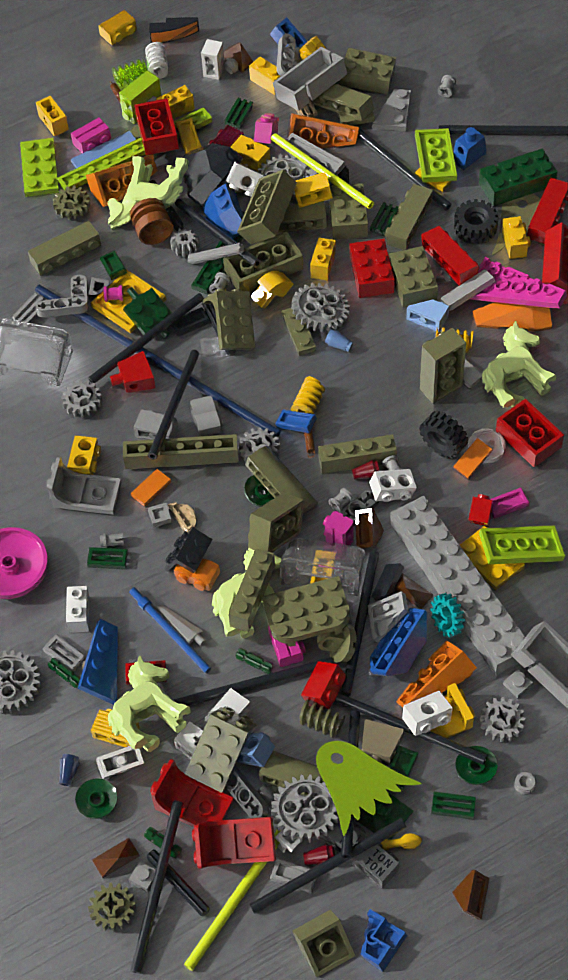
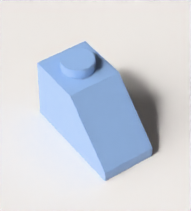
M433 299L409 305L407 307L406 319L434 331L438 328L439 332L448 318L449 306Z

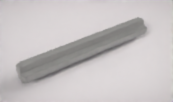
M237 243L188 255V262L196 264L242 254L244 252V245Z

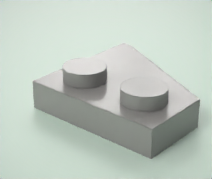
M402 591L368 605L373 640L376 642L380 641L408 613L406 594Z

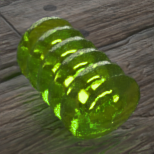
M137 59L136 64L133 61L130 62V67L127 63H124V69L121 65H118L117 70L114 67L111 70L115 83H119L123 87V81L129 85L130 79L132 81L136 80V77L141 76L147 71V67L143 59L142 62Z

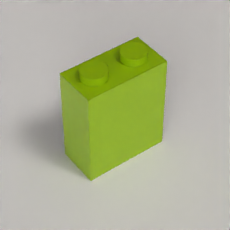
M148 70L119 92L124 119L129 120L133 124L137 123L134 105L145 103L153 96L156 98L162 96L159 78Z

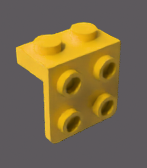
M455 683L449 685L447 695L444 697L452 706L451 721L446 725H440L430 730L447 739L473 728L475 717L473 708L467 706L465 702L466 697L461 688L458 689Z

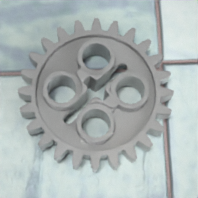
M279 155V159L273 156L272 161L267 159L266 164L262 163L261 168H258V173L264 176L284 169L295 181L310 176L292 157L291 159L288 158V155L285 158ZM295 191L291 197L293 200H296Z
M318 282L317 286L311 283L310 287L306 284L304 289L300 287L293 296L291 309H293L292 314L296 315V320L301 319V325L306 323L307 328L312 326L314 331L320 328V331L323 332L324 328H326L329 332L331 327L337 330L338 326L342 327L343 323H346L350 312V305H348V300L344 299L345 294L339 295L340 290L334 291V286L328 288V285L325 284L323 287Z
M4 650L3 656H0V710L2 714H4L6 709H9L10 713H12L15 707L18 711H21L20 705L22 704L28 707L27 700L34 701L32 694H38L37 688L41 687L40 681H38L41 679L38 666H36L34 660L30 661L29 655L23 658L21 651L16 656L14 650L11 651L10 655H7V652ZM11 667L9 670L3 671L4 668ZM26 677L24 681H18L20 678ZM13 692L11 696H5L7 693Z
M301 775L299 781L292 777L293 783L291 784L284 781L285 788L279 786L278 791L280 794H274V800L276 801L271 802L272 808H274L271 810L272 816H275L273 821L274 824H278V831L284 829L285 837L291 833L293 841L298 836L300 843L303 842L305 837L311 843L313 836L318 841L320 840L321 833L328 836L327 828L334 830L333 823H338L339 820L334 802L325 782L321 784L319 776L315 781L312 780V775H309L307 780ZM303 792L309 793V795L305 797L300 796V794ZM319 804L326 805V807L322 809H319L316 806ZM289 808L296 809L292 813L286 812V810ZM305 820L313 821L309 825L303 824Z

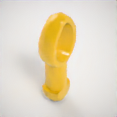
M408 833L398 839H385L381 842L383 850L397 847L410 850L417 848L422 843V838L417 834Z

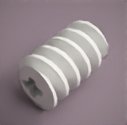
M153 42L145 49L147 68L149 72L162 79L168 74L165 45L161 42Z

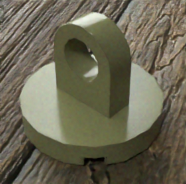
M347 624L340 634L335 635L333 631L317 636L319 648L329 651L332 660L336 663H347L355 652L353 642L356 643L357 640L356 631L350 624Z

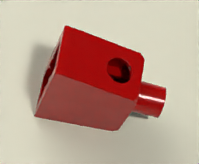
M144 351L118 362L119 373L110 376L112 386L123 384L127 393L156 388L154 376Z

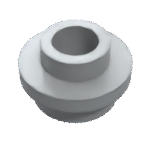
M227 58L223 63L225 70L230 74L236 73L238 71L237 61Z

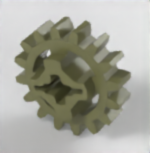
M67 186L66 190L60 189V194L55 193L56 198H53V207L57 215L61 214V218L67 216L68 220H70L73 216L77 219V215L83 217V212H88V208L91 206L90 197L87 195L86 190L82 191V187L76 189L73 186L70 189Z
M111 882L109 883V888L101 885L102 891L98 892L95 890L94 894L96 897L89 899L92 904L88 906V910L91 912V920H96L95 925L97 927L102 924L104 931L111 927L112 932H115L116 926L124 929L123 923L130 924L129 916H135V912L132 910L136 908V903L133 902V894H129L127 887L122 890L120 883L113 887ZM116 895H120L125 900L119 899L118 897H116ZM112 900H113V902H114L115 905L113 906L112 914H111V911H110L109 909L111 908ZM99 914L106 915L108 917V920L104 919Z

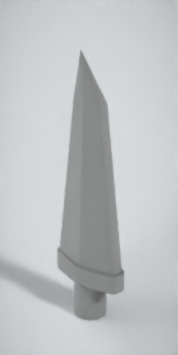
M153 605L188 643L195 641L200 646L206 643V639L201 636L203 630L167 607Z

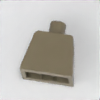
M365 719L362 751L378 762L390 765L399 745L403 741L404 729Z

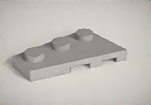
M394 89L372 124V129L406 132L411 90Z

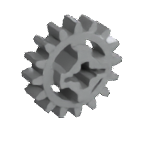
M80 380L78 384L73 381V386L67 385V391H62L63 396L61 400L63 408L67 409L68 414L73 412L74 417L80 414L83 418L85 413L90 416V411L97 412L96 406H101L102 396L100 389L96 388L95 383L90 385L89 380L85 383Z
M261 427L258 428V431L252 428L250 434L245 432V438H240V456H244L245 462L248 456L264 446H268L276 456L279 455V439L275 437L274 432L269 434L267 428L264 431H261Z
M502 697L501 701L498 702L496 698H493V704L486 702V708L481 709L482 715H480L479 719L480 722H483L481 723V729H486V736L492 734L493 741L499 737L500 742H503L504 738H507L510 742L512 735L517 738L519 737V731H523L524 725L522 724H525V718L522 716L524 711L518 710V703L512 705V699L505 702L504 697ZM494 711V715H491L490 718L488 719V717H489V715L491 714V712ZM514 721H516V724L511 728V724H514Z

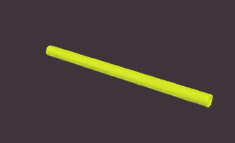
M277 133L272 135L271 140L318 174L326 172L328 181L366 208L371 209L374 206V202L283 137Z
M277 829L276 832L274 833V838H275V837L278 835V833L280 832V831H278V829ZM275 839V850L278 848V845H279V843H280V842H279L278 840H276V839ZM267 862L253 863L184 963L187 969L193 971Z

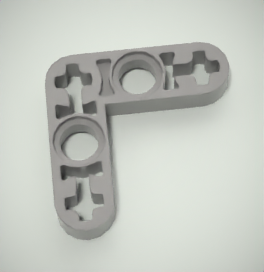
M284 34L278 42L277 73L280 76L297 65L294 64L295 39L290 34ZM283 53H286L289 59L285 58Z
M75 275L71 278V297L38 302L35 306L37 315L39 317H53L86 312L89 308L86 277L84 275Z

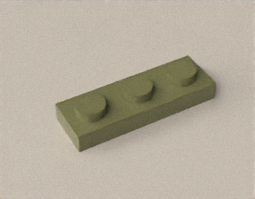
M293 309L281 310L282 317L298 355L301 356L316 351V346L307 328V324L301 325V319L296 320V315L292 314Z

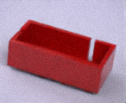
M561 222L546 230L542 283L546 285L551 284L565 290L567 297L563 303L566 305L568 304V226Z

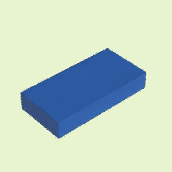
M282 410L275 425L281 429L310 433L317 418L314 414Z

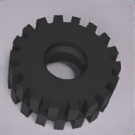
M474 199V202L467 200L466 204L464 202L461 203L454 215L455 234H458L459 239L464 238L466 243L468 240L471 241V244H474V242L482 244L483 240L485 243L488 242L489 238L492 239L494 234L497 233L499 217L496 208H491L492 204L489 202L485 204V200L478 202V199ZM471 221H480L482 224H480V225H473V224H471L470 222H471Z
M432 412L419 427L421 431L420 436H423V441L428 443L427 446L432 447V451L438 452L440 456L444 455L447 459L449 457L450 459L456 457L468 444L469 438L466 436V431H463V426H459L456 419L453 420L451 415L447 416L445 412Z

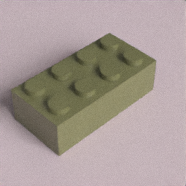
M284 169L259 178L237 231L251 245L274 238L279 232L278 229L284 219V214L289 207L290 199L294 194L297 184Z
M287 231L276 235L274 238H269L245 248L261 261V265L258 268L252 266L238 254L223 258L225 273L229 276L234 287L249 292L258 288L260 284L257 281L268 272L279 271L288 276L304 269L303 255Z
M453 328L441 332L436 338L428 340L422 345L420 390L433 404L463 386L466 342Z

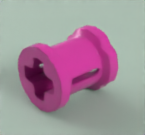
M119 285V287L113 288L104 286L105 302L109 300L123 301V286Z

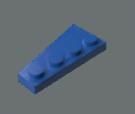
M102 619L97 621L78 685L79 690L113 705L117 701L118 626Z

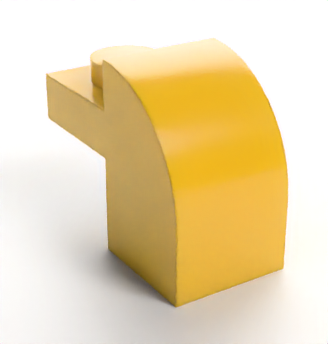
M268 272L257 281L260 285L251 298L261 308L265 309L275 296L284 297L294 283L282 272Z

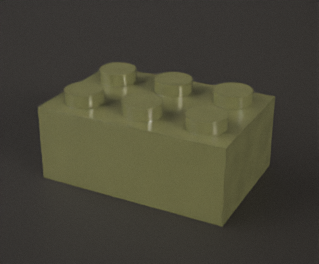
M348 48L344 59L347 75L340 79L339 85L388 95L395 72L396 57Z
M363 183L349 184L365 195ZM330 186L333 197L329 199L333 240L368 237L366 207L337 186Z
M423 246L388 254L394 276V285L403 308L432 299L437 300L438 286Z
M284 492L252 512L249 518L248 548L254 551L256 548L273 553L298 536L301 532L304 500Z

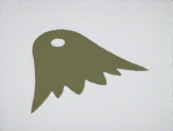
M530 194L502 204L500 230L492 255L506 246L502 234L504 218L521 216L522 223L526 224L528 231V226L541 200L538 196ZM524 200L527 202V206L520 208L517 206V202Z

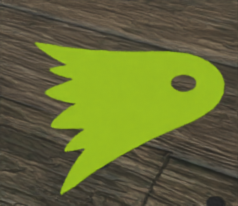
M344 741L327 742L320 747L316 755L317 768L334 802L343 836H345L348 830L351 814L357 820L360 819L359 807L375 815L374 799L383 803H392L386 789L401 792L396 784H422L390 769L356 746ZM332 754H341L343 762L340 764L334 763L331 760Z

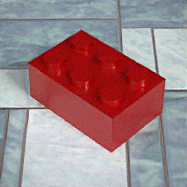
M168 99L135 104L136 119L145 155L179 149Z
M385 239L349 243L350 261L359 298L394 293V276Z
M526 398L497 418L496 432H499L533 467H536L562 448L564 434Z

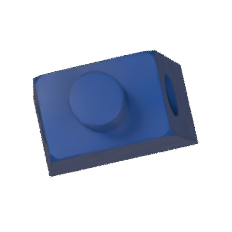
M467 128L466 133L455 142L453 151L455 164L465 170L487 153L485 137L475 128Z

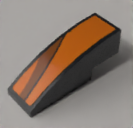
M198 17L166 18V22L150 23L149 25L150 43L172 42L199 32Z

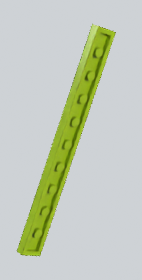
M203 107L174 121V125L178 121L192 118L197 130L213 121L211 115ZM175 125V129H176V133H177V138L179 139L180 137H179V134H178V131H177V128H176V125ZM136 139L58 177V183L63 190H66L67 186L70 189L73 186L78 188L88 183L86 178L88 174L132 161L133 156H144L145 151L142 139Z

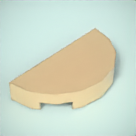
M177 502L168 504V509L183 531L188 532L192 527H196L197 518L194 509L187 504H177Z

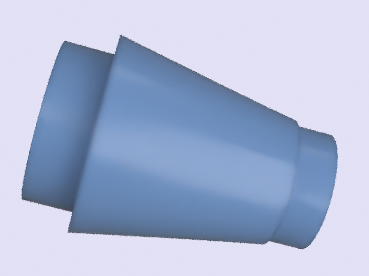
M331 329L325 339V343L328 346L347 352L350 351L353 345L352 341L337 330Z

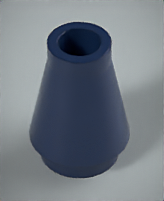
M63 754L62 758L59 759L60 785L71 786L80 764L78 756Z

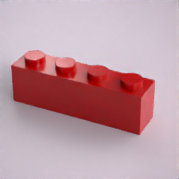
M550 178L528 226L527 236H529L530 240L545 244L546 230L560 223V214L564 213L566 209L565 202L568 201V182Z
M440 226L421 234L424 250L459 286L478 274V263L475 260L473 261L467 251L463 250L458 242L453 240L448 232L444 231Z

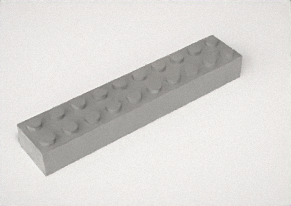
M425 496L392 511L390 514V525L438 594L451 593L452 598H457V604L461 603L460 610L464 611L463 618L465 619V622H462L464 625L463 630L495 676L518 664L519 662L511 654L525 636Z

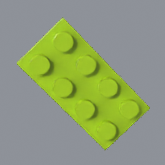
M449 128L415 130L422 182L457 181Z
M54 138L20 142L25 197L59 193Z
M555 525L481 528L479 532L488 564L563 561L565 558Z

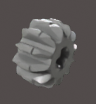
M187 228L184 231L179 229L178 233L173 232L170 244L172 251L177 254V257L182 255L185 258L186 255L197 253L198 248H200L198 234L193 229L190 231Z

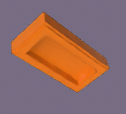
M477 438L453 468L469 479L493 450Z
M156 469L131 492V497L146 507L171 483V479Z

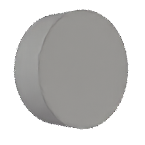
M522 772L516 776L515 788L519 793L526 795L535 790L536 779L531 773Z

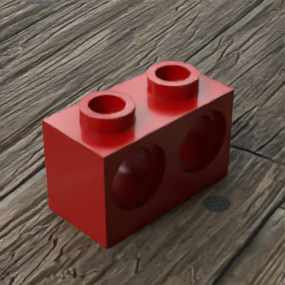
M478 494V497L473 496L468 518L470 523L489 527L493 509V501L490 500L489 496Z

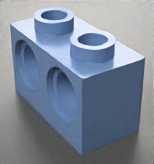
M252 732L237 762L264 767L275 745L269 740L270 737L267 734Z

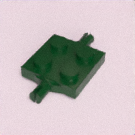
M133 287L127 290L133 300L124 306L123 310L143 335L172 314L153 288L139 295ZM167 330L160 333L164 339L170 335Z

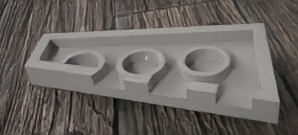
M291 133L286 139L336 176L346 166L343 160L294 133ZM287 152L310 176L318 174Z

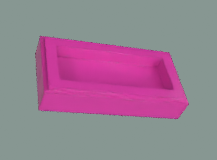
M522 488L490 499L493 501L492 516L494 519L528 507L530 503Z

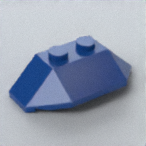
M225 183L211 192L203 206V211L207 220L229 237L235 238L240 235L237 231L242 221L243 213L235 190L229 187L230 183Z
M409 608L408 613L380 640L370 656V671L373 674L392 676L408 672L427 641L426 610Z

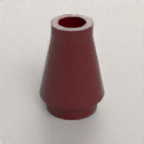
M372 460L352 469L354 480L371 479L375 471H380L378 461Z
M327 843L308 852H303L305 865H319L335 856L333 845H328Z

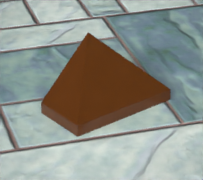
M241 42L229 46L224 51V61L227 58L235 59L238 63V70L242 73L253 63Z
M369 508L355 511L356 549L375 547L384 532L375 510Z
M403 573L394 589L396 593L401 591L405 593L406 600L419 609H423L433 597L431 592Z
M127 838L92 859L102 878L140 855L130 838Z
M472 870L452 893L464 912L478 920H482L490 878L477 870Z

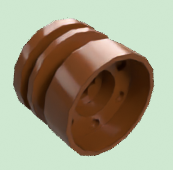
M147 198L139 201L132 207L130 219L142 243L155 245L167 240L171 236L173 224L161 200Z

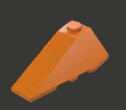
M291 113L287 138L291 133H294L321 149L356 144L359 127Z
M153 154L143 157L145 159V166L152 165L153 167L151 176L158 171ZM133 160L86 175L91 193L103 207L108 206V201L111 198H115L120 202L125 197L134 172Z
M494 302L472 311L477 327L510 328L516 321L519 328L522 327L532 332L552 329L549 307Z
M446 640L428 659L430 663L426 669H420L417 681L408 685L396 703L403 708L404 705L434 692L440 691L442 693L447 690L449 685L454 683L457 685L471 677L477 667L461 649Z

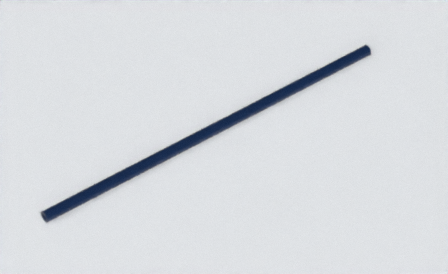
M40 284L35 288L36 293L48 300L61 298ZM86 312L72 314L126 348L134 343L131 339ZM144 347L136 352L137 354L144 351L149 362L180 379L183 371ZM190 376L187 385L205 396L211 395L217 403L256 427H261V430L264 431L267 428L269 434L274 432L275 437L280 435L281 430Z

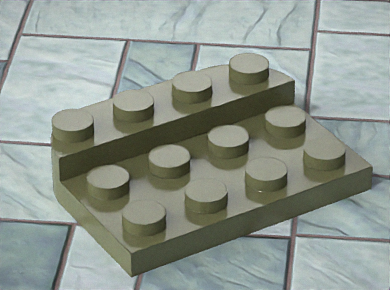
M339 576L262 596L272 637L274 640L288 644L290 647L296 646V641L334 631L335 635L340 634L351 619L349 605Z

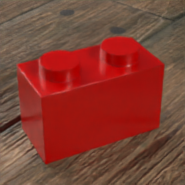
M318 661L301 696L305 701L309 700V706H312L315 702L317 703L316 708L324 706V709L329 710L345 681L346 674L338 664Z

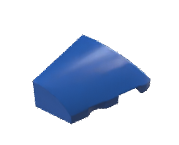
M369 909L367 913L369 917L368 925L364 932L365 942L362 945L361 956L377 969L384 972L408 935L405 931L389 923L385 917Z

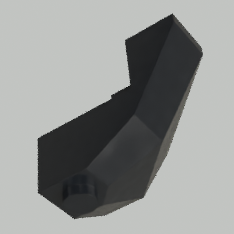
M214 143L189 151L182 157L189 161V168L183 176L184 182L188 187V197L202 207L211 192L215 191L227 179L234 162L240 164L243 157L231 147Z

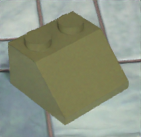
M331 909L292 930L300 950L316 977L355 957L340 919Z

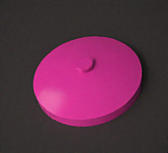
M8 527L0 529V599H14L30 593L42 582L48 569V555L43 542L34 533L22 528Z

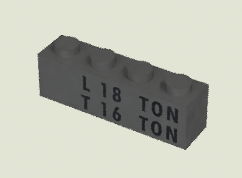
M339 820L338 823H333L334 830L327 828L328 836L321 833L320 837L329 845H333L334 849L340 853L342 830ZM354 825L353 845L368 837L365 835L364 829L359 825ZM380 843L348 860L380 888H383L399 871L398 858L393 853H387L383 850Z

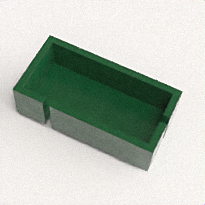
M542 148L499 162L497 166L493 164L480 168L479 184L494 207L545 190L550 178L557 179L558 171L553 163L549 162V157Z

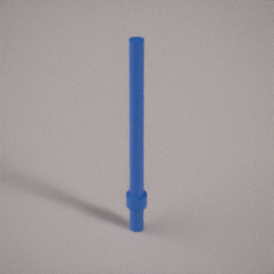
M135 587L132 588L129 593L137 600L139 607L142 610H146L205 674L208 673L211 667L151 605L152 602Z

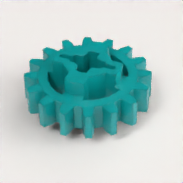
M451 593L435 596L434 601L431 602L433 608H430V611L432 612L431 619L435 620L434 626L438 627V632H443L444 637H452L462 633L461 629H464L462 622H465V619L463 618L464 611L460 610L461 603L457 604V598H452Z

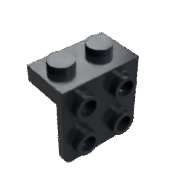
M194 527L188 532L184 531L182 536L178 537L173 545L175 549L172 553H169L165 560V563H167L165 570L169 571L177 563L192 573L196 572L213 539Z

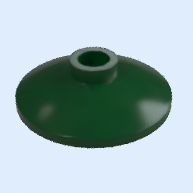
M254 475L246 480L244 493L252 504L262 507L274 499Z
M469 747L487 755L484 765L463 756H457L455 762L456 772L463 781L469 784H485L492 780L497 773V759L485 747ZM479 767L480 770H473V768Z
M100 778L90 779L77 790L75 796L76 807L87 818L100 819L106 817L114 810L117 804L116 789L107 780ZM96 799L101 800L99 804H94Z

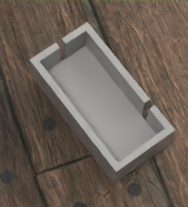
M320 47L273 82L277 99L299 111L310 103L309 100H314L347 75L344 58Z
M543 621L532 628L511 656L524 668L528 666V672L568 708V642Z

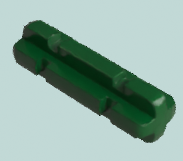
M239 648L236 652V659L242 662L245 661L246 664L259 670L262 669L267 674H270L273 669L272 662L268 660L263 661L264 658L251 652L247 653V650Z
M52 658L48 662V667L52 671H56V674L65 681L70 682V685L74 688L78 687L80 676L74 674L71 669L60 663L56 658Z
M149 827L145 831L144 837L150 842L152 840V843L161 849L164 835L158 834L156 829ZM177 844L173 845L170 856L176 859L180 856L182 848Z

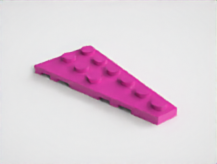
M485 257L479 266L478 273L485 269L494 277L496 282L471 297L470 300L560 309L567 294L565 290L551 284L546 285L540 279H532L528 274L511 267H503L501 263L497 261L495 263L491 262L489 258Z

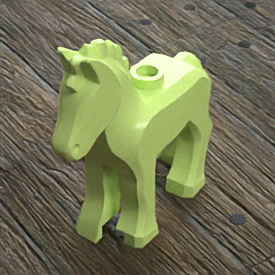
M133 156L134 172L123 202L120 203L115 198H111L108 201L110 209L108 225H111L110 228L115 229L127 222L129 223L132 207L143 199L157 198L163 202L165 209L173 205L180 196V193L183 192L184 187L180 186L185 172L189 168V161L186 158H176V167L167 165L166 170L169 173V177L158 185L149 183L153 171L152 165L145 166V159L143 157Z
M515 321L513 326H510L503 336L504 346L508 352L499 354L482 373V383H485L484 389L487 392L492 391L503 408L514 407L525 399L523 396L512 393L506 386L507 382L525 376L538 393L543 396L551 390L548 382L556 380V375L543 369L528 349V347L540 345L539 336L527 332L522 327L519 328Z
M250 548L244 554L245 570H247L254 550ZM275 555V569L282 567L283 561L281 557ZM245 573L234 575L232 579L224 582L213 595V613H215V616H220L226 637L239 633L241 638L244 639L255 632L253 626L247 632L230 627L228 614ZM270 581L264 596L274 593L273 588L270 586Z
M141 656L138 657V662H135L130 667L128 674L129 682L134 689L127 691L115 702L113 710L108 714L109 726H112V733H115V736L121 734L125 737L131 749L135 750L143 747L148 752H152L158 748L160 744L159 738L156 735H148L140 731L136 723L157 714L176 733H179L186 727L183 715H188L191 711L189 706L174 702L156 683L166 681L170 675L169 671L166 668H160L149 662H144Z

